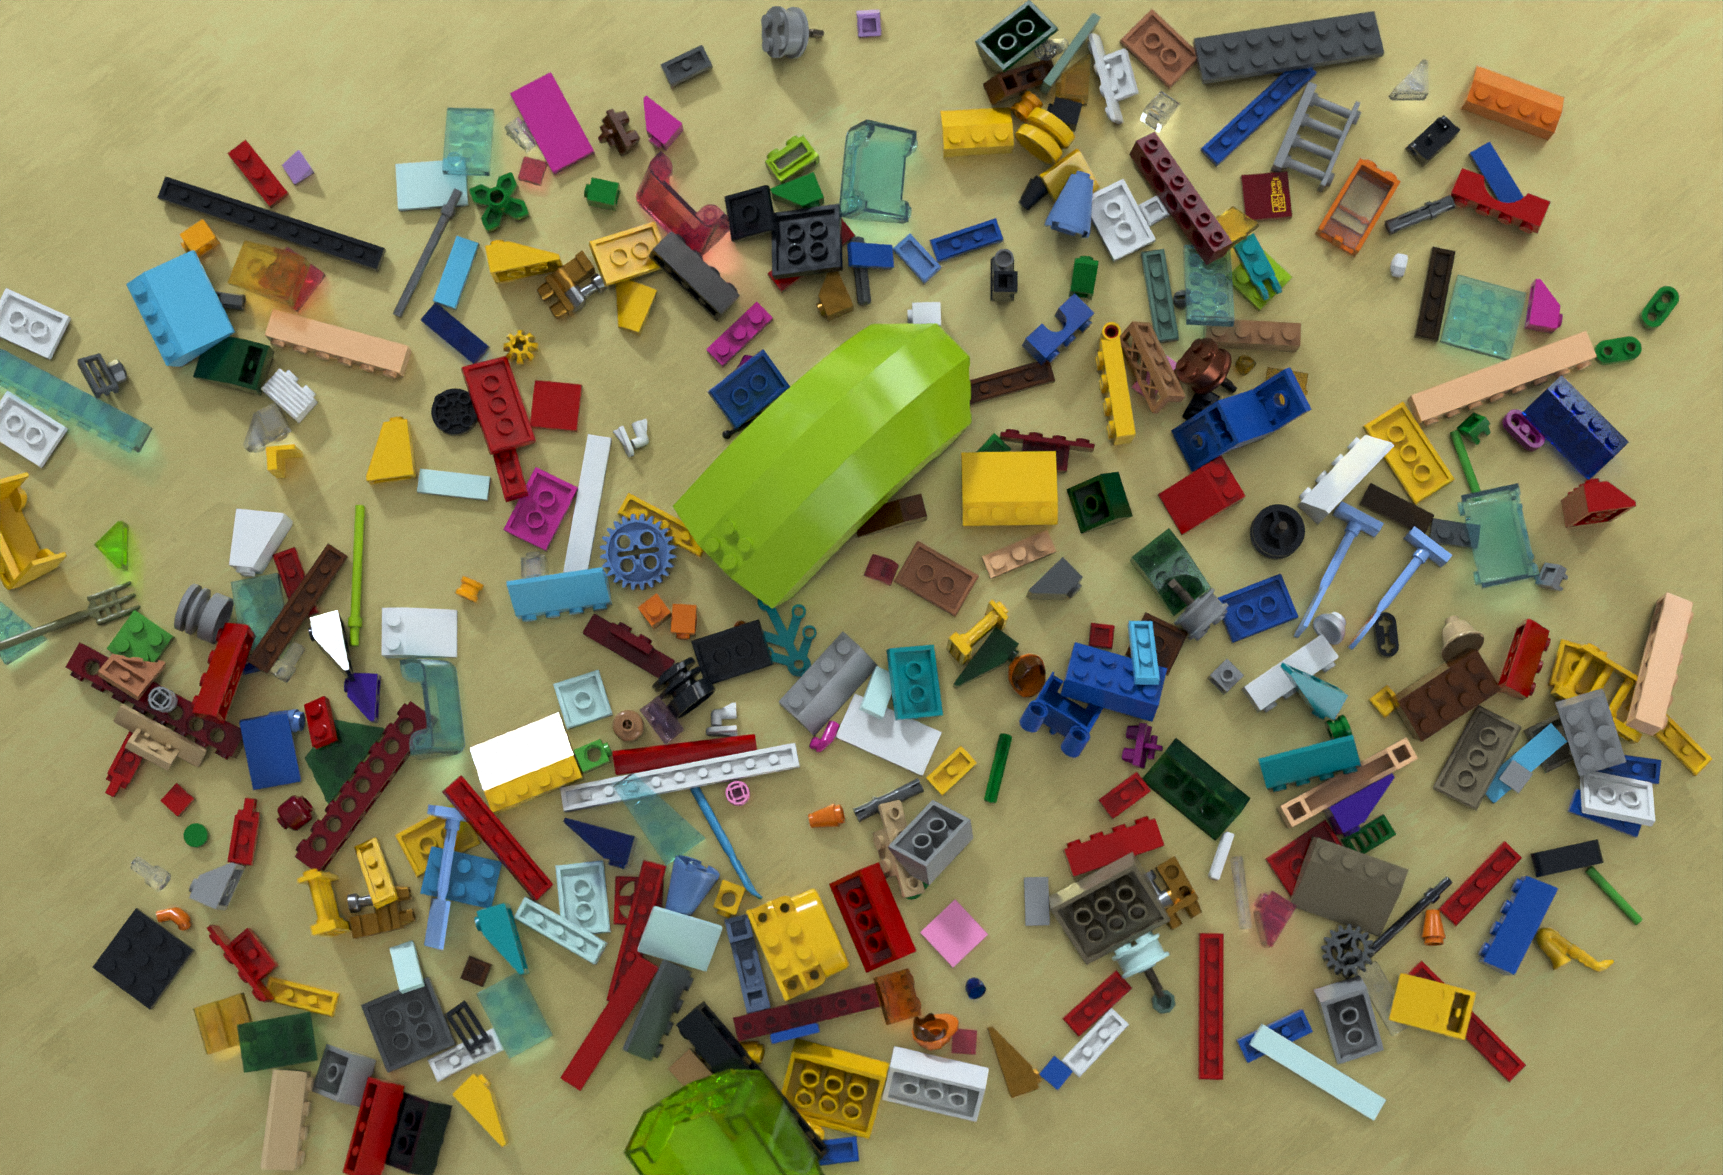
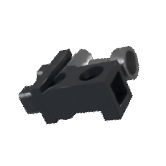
M1000 249L995 254V257L990 260V301L1014 302V294H1017L1018 271H1014L1013 253L1008 249Z

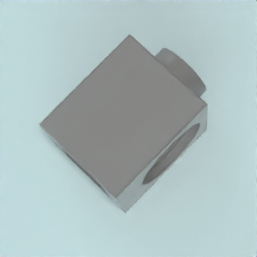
M1226 659L1207 679L1224 695L1244 675Z

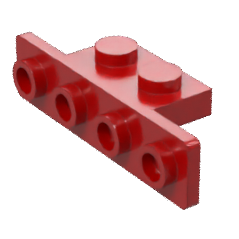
M209 925L207 927V930L210 932L209 938L215 945H220L224 951L223 956L230 964H234L239 970L237 972L238 976L245 983L250 984L253 988L252 994L260 1002H272L275 998L261 980L279 964L253 930L246 928L233 941H230L218 925Z

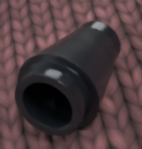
M1035 175L1033 179L1030 178L1018 201L1028 211L1049 193L1039 176Z

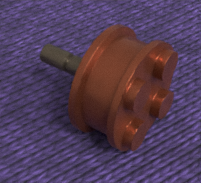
M1198 338L1194 340L1191 347L1176 363L1178 379L1184 384H1191L1192 390L1197 394H1207L1219 385H1222L1230 393H1234L1237 390L1233 382L1226 378L1232 363L1231 354L1225 349H1218L1217 343L1211 338Z

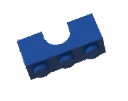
M1074 293L1058 308L1055 317L1061 322L1063 330L1053 332L1041 324L1026 337L1022 347L1041 366L1047 360L1051 363L1060 354L1058 350L1063 345L1067 348L1076 339L1074 335L1077 332L1081 331L1083 333L1091 326L1092 322L1090 320L1094 312Z

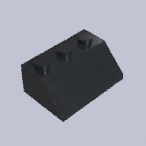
M403 1092V1099L397 1114V1122L391 1136V1145L387 1151L384 1164L410 1174L433 1175L437 1166L441 1145L444 1141L447 1123L450 1119L452 1105Z

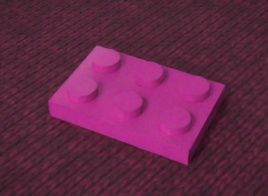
M535 467L526 484L529 496L518 500L503 530L547 552L578 491V487Z

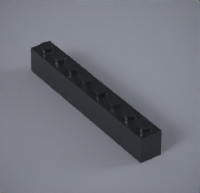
M704 1001L676 1024L682 1037L691 1042L695 1047L696 1053L707 1061L711 1066L712 1072L723 1080L728 1091L736 1096L742 1103L743 1109L756 1119L759 1128L772 1138L775 1147L788 1157L791 1166L795 1170L799 1171L802 1175L805 1174L830 1151Z

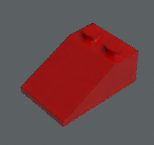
M1222 456L1202 466L1158 494L1181 535L1238 504L1246 497Z

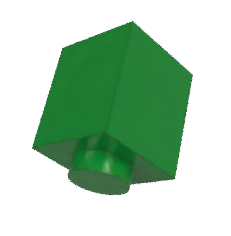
M592 177L590 184H586L584 197L587 198L589 206L616 211L621 191L620 184Z

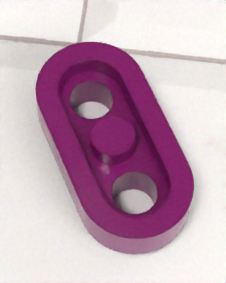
M1513 409L1503 417L1504 429L1524 449L1536 451L1544 444L1545 435L1543 431L1521 410Z

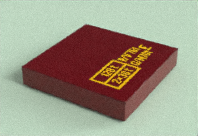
M1288 171L1241 175L1245 222L1292 218Z

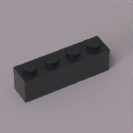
M670 231L652 249L649 255L663 271L716 321L740 296L737 293L736 287L729 282H725L720 277L719 271L713 266L707 265L703 261L702 255L696 250L690 249L686 245L685 239L679 234Z

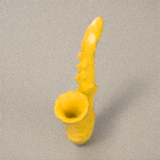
M1549 927L1541 928L1536 934V942L1539 948L1551 960L1553 970L1571 961L1570 958L1578 959V962L1583 963L1585 967L1592 968V970L1597 972L1606 970L1614 963V960L1598 962L1578 946L1570 943L1558 931Z

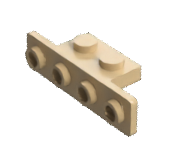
M124 704L121 705L114 719V723L133 732L125 746L126 749L167 771L176 757L199 767L207 752L206 748Z
M896 800L878 805L884 829L873 832L874 846L878 850L880 866L885 878L897 876L903 898L924 893L923 882L911 876L888 848L907 827L901 801Z

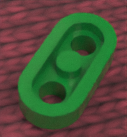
M1664 286L1656 291L1640 313V322L1644 327L1655 329L1665 321L1679 302L1677 290L1671 286ZM1662 296L1668 298V303L1662 301ZM1648 314H1652L1655 320L1650 321L1648 319Z
M1631 336L1604 340L1594 348L1597 356L1595 360L1602 365L1632 361L1640 355L1642 346L1637 338ZM1627 344L1633 346V351L1627 349ZM1604 348H1608L1610 350V355H1606L1604 353Z

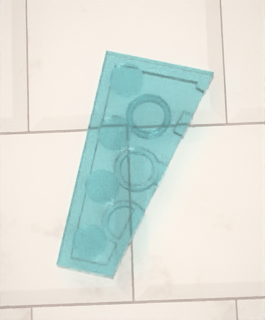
M633 772L613 785V788L665 865H668L674 861L676 856L684 854L705 839L701 833Z

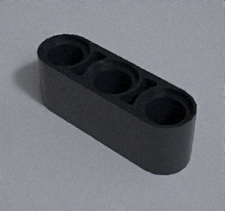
M1598 839L1530 854L1536 877L1604 863Z

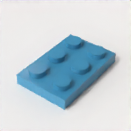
M431 846L421 894L438 897L437 887L443 848ZM454 851L449 886L445 899L484 908L492 907L502 865L501 861Z

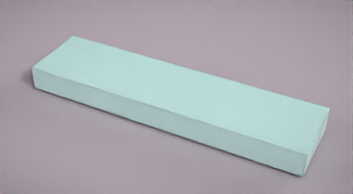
M524 897L514 916V919L594 965L598 963L608 944L529 897Z

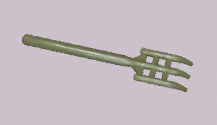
M131 581L88 596L87 600L90 604L87 610L73 613L0 641V651L79 622L89 616L97 619L96 624L99 626L131 614L134 610L140 609L141 606L137 605L122 611L120 604L134 598L136 594L133 593L117 598L115 593L131 585ZM111 594L113 601L107 603L105 596ZM100 598L102 605L97 606L95 600ZM115 606L117 613L112 614L110 608ZM105 610L107 617L101 618L100 611Z

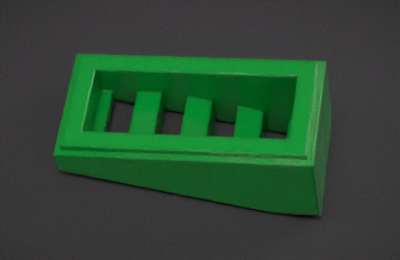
M1382 814L1360 827L1359 831L1341 839V842L1346 848L1357 851L1351 842V839L1354 838L1361 848L1358 852L1365 854L1395 836L1396 832L1385 815ZM1377 823H1380L1386 835L1383 836L1376 826ZM1371 828L1378 840L1374 841L1367 829ZM1363 833L1370 845L1365 846L1359 834Z

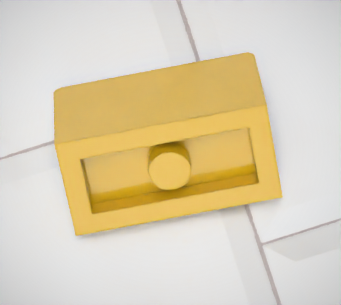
M295 444L266 447L267 470L276 478H286L285 459L302 458L303 452Z

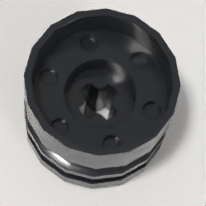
M692 657L668 668L652 685L655 692L666 688L659 695L661 700L670 696L673 697L667 708L676 720L693 711L716 691V688L707 677L698 681L695 680L701 668L695 667L689 671L695 664V660Z

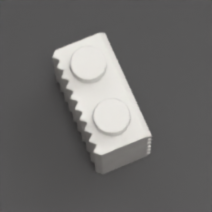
M278 369L261 390L294 420L300 423L318 403L313 398L316 394L306 385L303 388L296 383L299 379L291 371L288 370L285 373Z

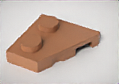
M112 654L98 670V676L134 699L139 700L164 670L166 663L158 660V663L143 661V658H127L124 655Z

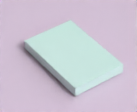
M465 159L395 164L399 211L442 208L444 204H447L454 188L463 192L456 207L469 206Z
M604 860L555 866L560 916L591 934L610 933Z
M653 906L637 949L638 952L706 972L722 932V926Z

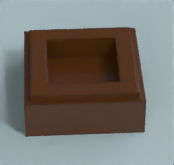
M469 956L460 978L484 987L493 964Z

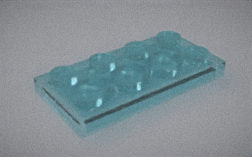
M1184 245L1183 267L1186 325L1233 327L1235 319L1231 247L1225 256L1206 265L1192 245Z

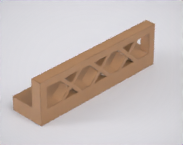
M1132 321L1120 335L1121 348L1152 413H1159L1168 402H1182L1186 396L1151 323ZM1130 336L1133 338L1132 348H1130L1127 342ZM1138 352L1141 355V366L1137 362ZM1147 371H1148L1149 374H1150V384H1149V385H1148V383H1147V381H1146ZM1156 390L1161 397L1158 402L1155 400Z

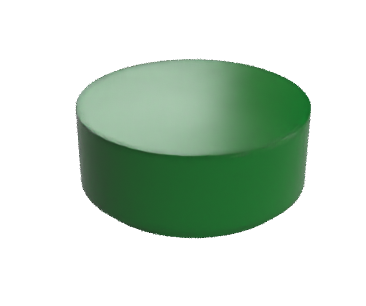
M193 823L185 829L184 840L191 847H202L209 840V831L204 825Z

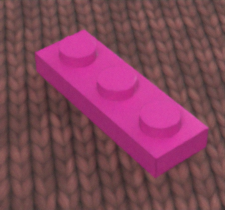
M756 302L718 337L706 351L724 367L773 321V317Z

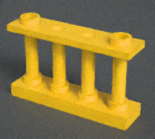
M992 599L988 603L985 612L986 616L965 635L963 633L959 635L955 632L949 637L946 650L961 666L969 661L972 652L971 648L995 626L1001 631L1004 630L1009 618L1006 615L1008 613L1006 607L1000 601L995 603Z
M1590 643L1579 645L1576 650L1584 655L1567 684L1554 686L1550 694L1560 701L1578 696L1575 694V688L1590 662L1594 660L1602 664L1604 668L1590 692L1603 689L1612 672L1625 679L1609 705V709L1618 736L1631 744L1638 743L1642 734L1637 732L1636 729L1626 726L1627 721L1623 723L1616 719L1618 709L1632 685L1636 686L1638 676L1599 653L1600 649Z
M317 868L302 872L303 877L297 878V881L300 884L309 885L318 918L316 919V924L310 926L312 936L333 937L352 931L350 921L340 918L331 882L339 880L338 875L331 874L330 871L318 872Z

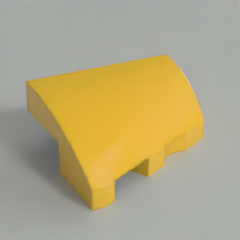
M631 280L616 283L618 328L640 336L658 293L657 290Z

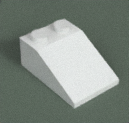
M407 607L382 608V656L385 658L457 657V610Z

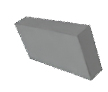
M1024 877L1025 926L1050 925L1048 877Z

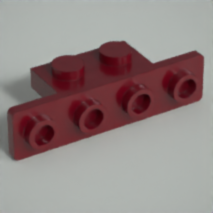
M1006 429L1005 432L1000 433L1002 441L1022 443V451H1056L1057 471L1065 473L1067 472L1069 450L1093 452L1095 444L1090 443V440L1076 438V441L1066 440L1065 436L1053 435L1052 438L1043 437L1042 433L1029 432V435L1019 434L1020 431L1014 429Z
M593 614L583 630L585 636L658 679L662 673L674 665L675 661L656 650L651 645L652 640L643 634L637 637L630 633L632 628L622 622H619L618 625L613 622L610 623L599 615Z

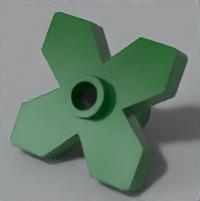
M512 172L500 176L496 187L491 189L483 184L469 189L474 203L487 207L481 217L487 233L501 227L504 214L516 221L530 215L523 200L512 198L518 187Z

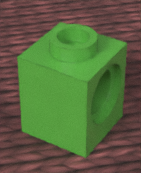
M601 739L574 750L582 772L585 774L611 763L609 758L612 756L608 742L603 744ZM593 749H598L601 752V757L596 762L590 761L588 757L589 752Z

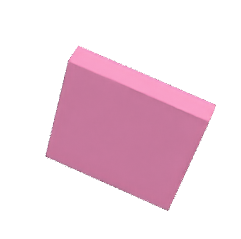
M956 900L949 904L920 932L952 967L957 965L988 935Z

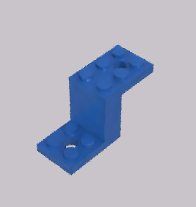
M1291 367L1252 390L1216 401L1171 431L1191 471L1194 472L1230 450L1268 437L1312 409ZM1280 394L1284 396V405L1279 400ZM1198 435L1202 438V446L1197 441Z

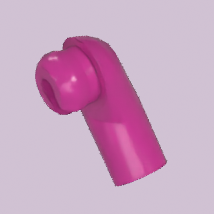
M829 721L822 738L813 737L809 747L816 750V752H822L833 742L840 725L834 721Z

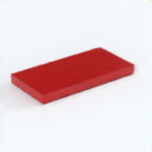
M506 356L462 367L461 372L489 454L492 455L534 444L536 440Z

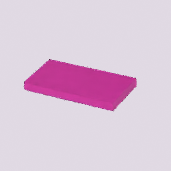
M551 72L510 93L553 174L595 153Z

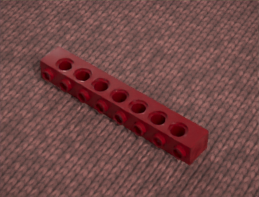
M79 642L65 667L72 671L70 674L72 677L82 682L85 678L92 682L91 687L102 693H104L105 689L112 692L111 698L123 704L126 700L134 704L132 709L143 715L146 712L155 715L154 721L164 726L167 723L175 726L173 731L184 737H187L188 734L196 738L195 743L206 749L209 745L216 748L215 754L227 760L229 756L237 759L244 746L239 727L226 720L224 725L196 717L192 713V702L176 694L178 701L175 709H182L183 714L180 719L174 720L173 712L175 709L168 713L153 709L149 704L148 696L154 688L163 687L156 682L150 685L139 700L134 699L99 677L98 673L91 675L90 669L92 665L98 663L101 668L109 657ZM197 719H202V729L195 731L193 728L194 722ZM218 730L224 732V738L220 742L214 740V734Z
M410 701L408 704L404 703L397 712L399 717L394 723L390 722L384 729L382 734L385 736L379 743L375 742L368 751L370 756L365 762L361 761L354 770L355 776L350 782L347 780L340 788L339 792L341 795L336 801L332 800L325 809L326 815L322 820L318 819L310 829L311 835L307 840L303 839L296 847L297 854L294 857L310 869L317 868L318 872L325 871L435 723L436 719L415 703ZM411 722L413 724L412 732L406 735L403 734V724ZM396 741L399 745L397 752L389 754L387 750L389 743ZM380 760L383 761V771L375 773L373 770L374 763ZM368 780L370 784L368 791L361 793L359 791L360 782ZM353 799L355 802L354 810L346 812L344 809L345 802ZM339 819L341 823L339 830L331 831V821ZM320 838H324L326 841V847L322 851H318L315 847L316 841Z

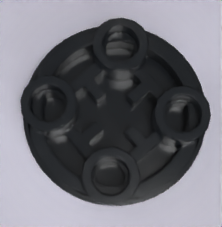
M454 388L443 391L435 396L431 415L434 424L440 431L447 435L460 436L474 428L478 419L468 391Z

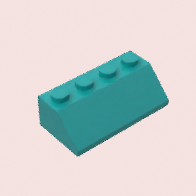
M1353 735L1258 759L1266 788L1268 790L1272 789L1273 793L1286 790V785L1296 783L1297 787L1310 784V779L1319 777L1320 781L1334 778L1333 773L1343 771V775L1355 773L1358 771L1357 767L1361 766Z

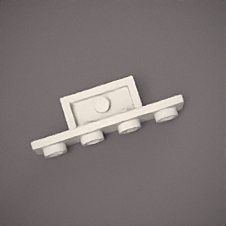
M1090 33L1088 35L1090 40L1088 48L1090 53L1094 55V70L1096 75L1100 77L1101 85L1099 88L1101 95L1106 99L1107 107L1105 110L1107 117L1117 124L1124 123L1118 101L1139 94L1128 51L1123 48L1105 55L1101 37Z

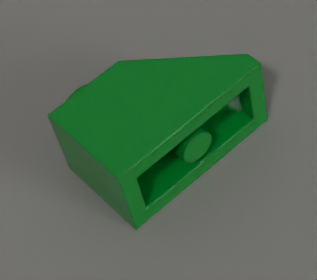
M814 172L770 189L772 199L795 209L818 207L824 204V196Z

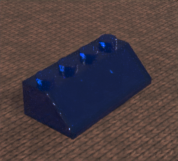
M1562 375L1521 413L1587 480L1599 472L1629 443Z

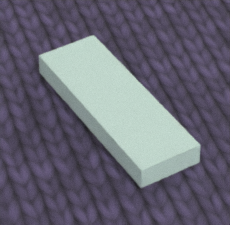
M420 469L417 493L488 501L491 477Z

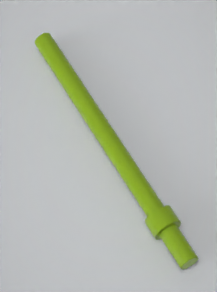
M355 505L351 615L348 617V627H350L349 646H359V630L362 628L360 606L364 505Z

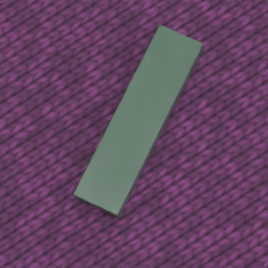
M1092 13L1044 79L1040 87V91L1047 96L1086 42L1088 35L1096 28L1101 18L1100 16Z
M1164 249L1141 252L1153 330L1160 343L1178 341L1179 335Z

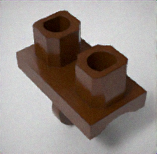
M613 109L607 110L606 117L602 119L604 125L600 126L602 134L598 137L600 143L608 142L610 148L616 146L621 156L626 155L631 147L638 144L640 137L634 129L625 132L623 126L628 125L630 122L625 110L615 112Z

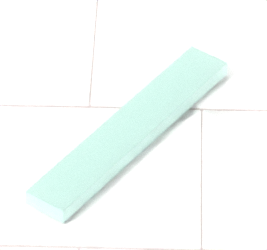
M1263 1024L1260 1025L1249 1043L1252 1047L1373 1121L1386 1101L1383 1097Z

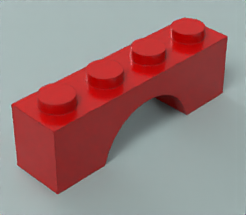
M1464 168L1461 169L1451 192V197L1456 206L1472 208L1477 214L1482 216H1493L1505 225L1513 224L1519 226V229L1526 233L1534 232L1538 234L1551 202L1530 193L1521 200L1512 203L1497 201L1487 192L1484 176Z

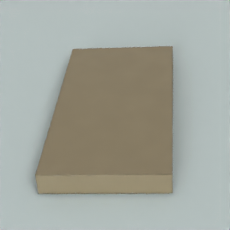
M1478 705L1433 789L1477 811L1517 738L1521 726Z

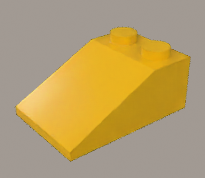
M495 240L490 242V245L485 246L490 274L496 284L553 273L558 268L564 266L559 254L510 241Z

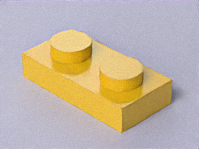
M960 746L926 779L943 796L977 762Z

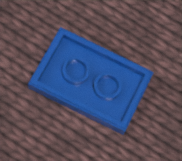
M763 349L709 389L707 393L731 426L737 429L782 395L790 385Z
M1281 574L1218 597L1222 603L1226 602L1229 605L1226 608L1228 612L1222 621L1231 643L1298 618Z
M288 711L239 720L253 790L301 782Z

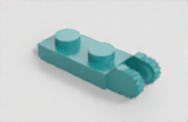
M1253 233L1234 242L1232 247L1262 300L1269 299L1268 291L1262 283L1266 280L1269 281L1276 294L1281 293L1282 288L1255 234Z

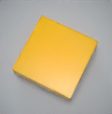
M1386 685L1368 701L1385 718L1395 710L1390 698L1396 694Z

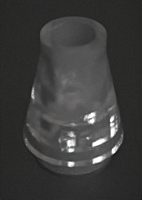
M1048 38L1034 49V53L1038 59L1048 61L1065 52L1069 43L1065 38Z
M517 117L505 126L506 135L523 148L526 153L537 146L525 120L522 121Z

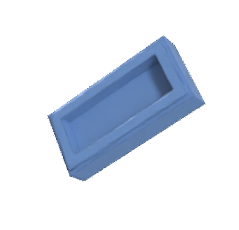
M908 234L893 248L895 254L923 284L941 269L936 260L911 234Z

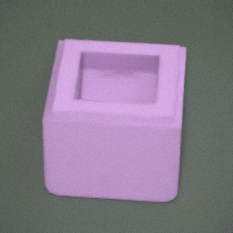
M879 9L856 11L858 37L881 36Z
M300 150L295 152L282 165L294 185L314 173Z

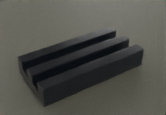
M465 1000L445 1014L471 1055L475 1053L476 1049L482 1048L483 1044L492 1041ZM463 1008L483 1038L480 1040L460 1011ZM454 1014H457L475 1043L473 1045L469 1043L453 1018Z

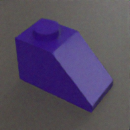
M354 673L355 681L350 682L345 678L344 692L347 693V697L370 722L378 723L381 676L374 673Z

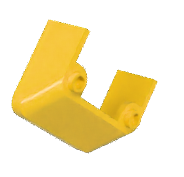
M28 472L0 479V579L8 590L21 587L53 571L67 557L65 552L55 555L47 548L40 550L21 511L27 502L26 492L21 488V485L29 477Z

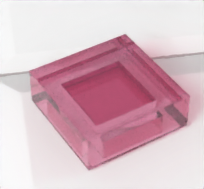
M524 156L518 180L541 186L547 162Z
M958 1029L952 1036L951 1053L976 1055L977 1030Z

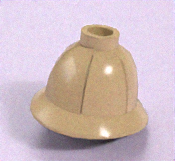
M1451 616L1445 620L1446 626L1442 632L1444 646L1441 652L1444 661H1448L1466 648L1480 650L1484 643V636L1481 632L1476 631L1470 623L1459 620L1458 616Z

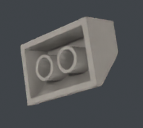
M932 800L896 837L888 848L911 876L930 885L973 839L971 820Z

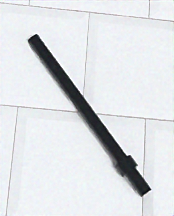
M1445 876L1436 886L1426 890L1423 893L1424 897L1374 941V946L1369 949H1373L1376 954L1430 903L1434 904L1440 899L1439 895L1453 882ZM1349 972L1348 978L1345 979H1349L1353 975V972Z

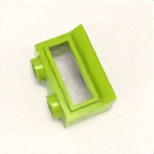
M804 135L799 138L793 136L785 143L787 146L782 150L774 149L766 156L768 159L765 160V165L779 185L784 184L785 180L794 174L796 176L801 175L804 172V167L814 162L816 165L820 162L819 154L815 152Z

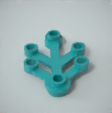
M758 599L759 608L768 613L778 633L776 635L763 631L766 642L784 647L789 655L785 656L774 653L773 649L768 647L772 653V661L787 666L788 671L792 675L801 677L811 667L807 654L812 640L817 635L815 627L811 625L805 626L802 631L804 638L799 651H797L794 640L801 619L806 615L805 607L801 604L793 606V616L787 631L776 608L772 609ZM796 608L803 609L801 616L795 615L794 611ZM807 629H812L814 631V635L812 637H807L805 635V631ZM798 660L804 663L801 669H797L794 666Z

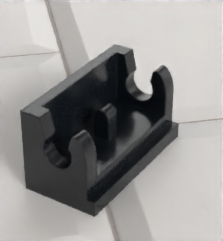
M1443 115L1438 117L1405 149L1423 167L1457 136L1460 129Z

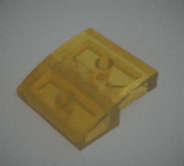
M244 993L193 1009L207 1055L258 1039Z

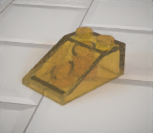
M244 240L227 283L294 307L311 264L305 257Z

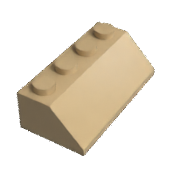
M284 1068L273 1070L261 1169L295 1171L299 1169L300 1165H303L305 1151L302 1150V1142L306 1141L308 1134L305 1118L309 1116L311 1110L308 1094L312 1092L314 1077H311V1071Z

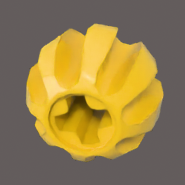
M517 330L516 336L510 333L506 337L510 342L503 343V351L509 352L506 358L511 362L517 359V364H524L525 359H529L531 362L535 358L532 352L538 351V343H532L536 337L530 332L524 336V330ZM522 343L524 350L519 351L518 345Z

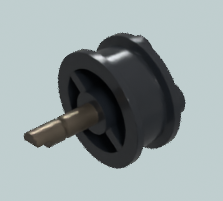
M1282 504L1270 505L1261 510L1254 518L1250 527V539L1253 547L1262 556L1270 559H1283L1290 556L1299 548L1305 536V525L1302 517L1293 508Z

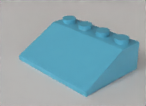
M191 250L154 267L126 284L166 366L183 367L235 333L195 250Z
M602 567L506 581L515 615L518 619L522 618L523 622L537 620L536 616L546 615V618L559 617L561 612L568 611L570 615L584 613L583 609L593 608V611L606 610L608 605H612L609 578Z

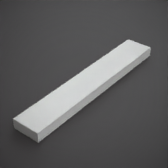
M588 434L563 573L589 569L612 441L609 437Z

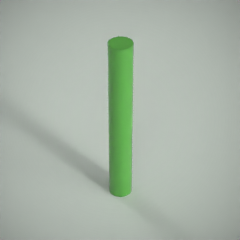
M1459 430L1452 431L1450 436L1474 499L1482 497V492Z
M1593 866L1585 871L1635 925H1638L1643 920Z

